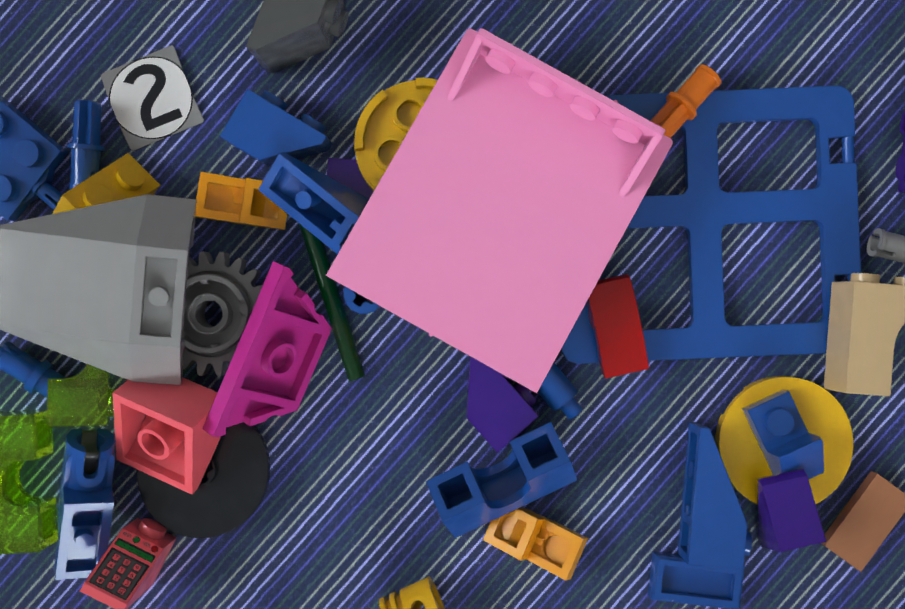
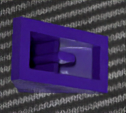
M804 469L758 479V541L761 547L784 552L826 542L808 476Z

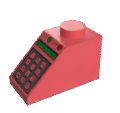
M149 518L135 519L121 529L84 582L80 592L114 609H128L154 584L177 537L167 533V528L156 520Z

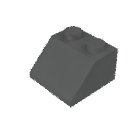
M264 0L246 47L265 71L275 73L330 49L334 36L339 38L342 36L349 13L345 10L346 7L343 0Z

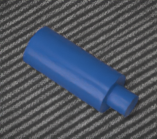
M554 362L537 393L552 411L560 408L569 420L578 415L583 409L574 398L578 392L577 389Z

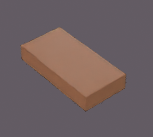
M870 471L824 534L826 542L821 544L852 567L862 572L905 513V493L878 473Z

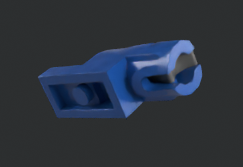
M82 428L72 429L66 435L57 514L58 539L54 564L55 580L88 578L108 549L114 509L112 479L116 441L115 435L107 429L82 430Z

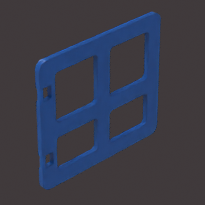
M842 86L713 91L696 109L697 116L693 120H686L680 127L683 131L684 193L681 195L644 196L627 229L682 227L686 230L688 237L691 322L684 328L642 329L648 361L826 353L832 282H835V275H847V279L850 281L851 273H861L857 163H855L854 159L855 114L853 96L849 90ZM669 93L604 96L613 101L617 100L620 105L650 121L667 103L666 96ZM809 120L814 124L817 161V185L814 189L730 193L721 190L719 186L717 127L719 124ZM842 138L843 163L830 164L829 139ZM801 221L817 223L820 233L822 318L818 322L729 325L725 320L722 228L730 224ZM587 302L561 348L562 355L568 361L576 364L600 363L595 333L590 325Z

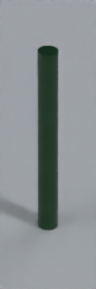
M299 224L348 381L365 377L336 281L326 276L331 265L324 243Z

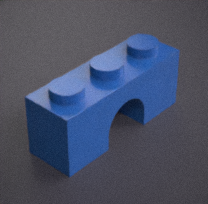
M551 422L509 441L512 447L511 453L496 465L484 469H474L468 462H465L426 481L442 523L455 538L577 481L572 463Z

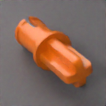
M699 65L677 92H670L666 96L667 103L650 121L664 128V135L671 138L686 120H693L697 116L696 109L716 87L718 88L721 85L720 77L707 65Z

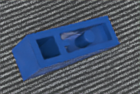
M285 152L278 154L258 189L336 254L339 253L369 201V198Z
M689 422L678 554L688 565L743 570L744 558L749 556L751 552V532L747 528L746 519L710 428L697 422Z

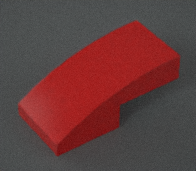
M624 274L598 280L587 300L590 325L595 333L600 368L604 378L607 379L649 369L641 320L630 276Z

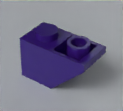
M469 356L466 416L469 422L498 453L509 441L514 439L538 417V414L531 407L537 400L526 387L519 383L512 386L501 373Z

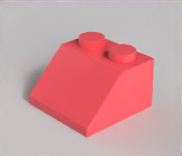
M183 377L181 385L132 382L127 380L113 392L116 460L193 495L202 481L221 438L214 437L202 429L218 392Z

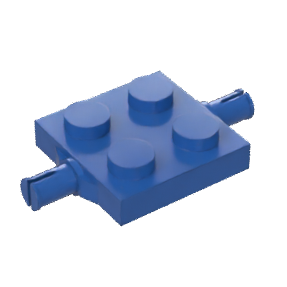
M1 95L0 215L6 220L17 221L27 206L39 198L53 210L55 209L63 194L52 186L51 182L53 181L55 170L69 152Z

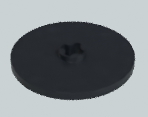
M242 422L226 428V435L221 436L210 460L213 469L207 473L208 481L203 476L198 489L193 495L137 470L140 495L151 515L170 531L191 538L220 536L245 523L263 501L270 479L271 467L268 448L262 434L255 425L249 426Z

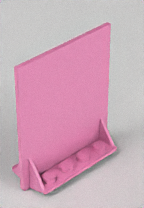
M469 28L448 61L326 276L429 333L430 337L434 336L537 393L668 154L673 141L664 135V128L620 105L617 100L609 99L485 29L480 28L477 32Z

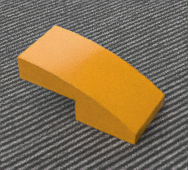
M200 171L195 217L285 230L287 213L258 190L263 180L241 179Z
M520 507L491 521L483 537V541L520 561L528 560L565 581L572 578L588 540L587 537L524 507Z

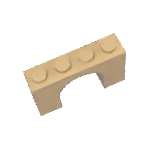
M851 273L850 281L832 282L824 389L850 394L891 395L894 347L898 333L905 324V277H894L893 284L880 283L879 274Z

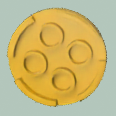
M415 78V80L396 84L385 91L382 89L369 101L361 113L355 130L354 150L359 170L373 192L438 81L437 79Z
M791 376L766 377L743 387L744 390L738 393L727 406L724 414L720 415L715 434V443L732 486L744 497L758 505V479L770 477L773 474L742 408L776 392L786 390L790 392L808 433L821 437L823 441L824 473L809 479L815 504L826 499L843 481L853 456L852 428L841 404L823 387L811 381Z

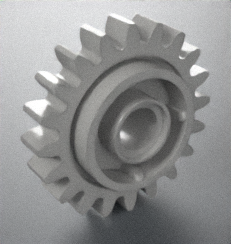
M203 251L200 252L199 265H197L189 257L182 337L185 338L183 370L189 369L197 362L196 368L199 376L208 374L211 365H213L217 376L226 374L228 362L230 363L263 286L255 285V282L261 275L260 270L253 269L244 274L247 260L238 258L230 266L229 253L219 252L214 263L211 254ZM212 301L220 305L223 313L221 321L216 326L209 324L205 318V309Z

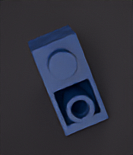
M247 89L220 134V137L229 144L266 166H272L278 154L282 152L300 159L327 152L332 146V142L323 134L326 130L323 124L304 113L300 120L285 111L288 106L286 102L266 90L259 96Z

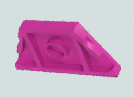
M272 262L202 428L214 437L226 435L227 427L242 422L253 426L265 422L271 416H282L297 411L332 330L324 316L316 312L315 304L307 292L300 290L291 278L293 272L290 268L277 262Z

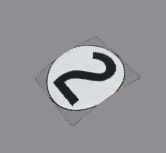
M173 45L101 74V79L116 119L132 151L201 124L204 121Z

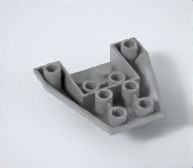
M146 194L0 225V330L132 382L181 385L185 338L182 337L189 251L193 247L197 199Z

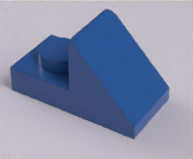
M781 390L742 408L773 476L804 469L809 480L824 473L823 441L821 437L808 433L789 391Z

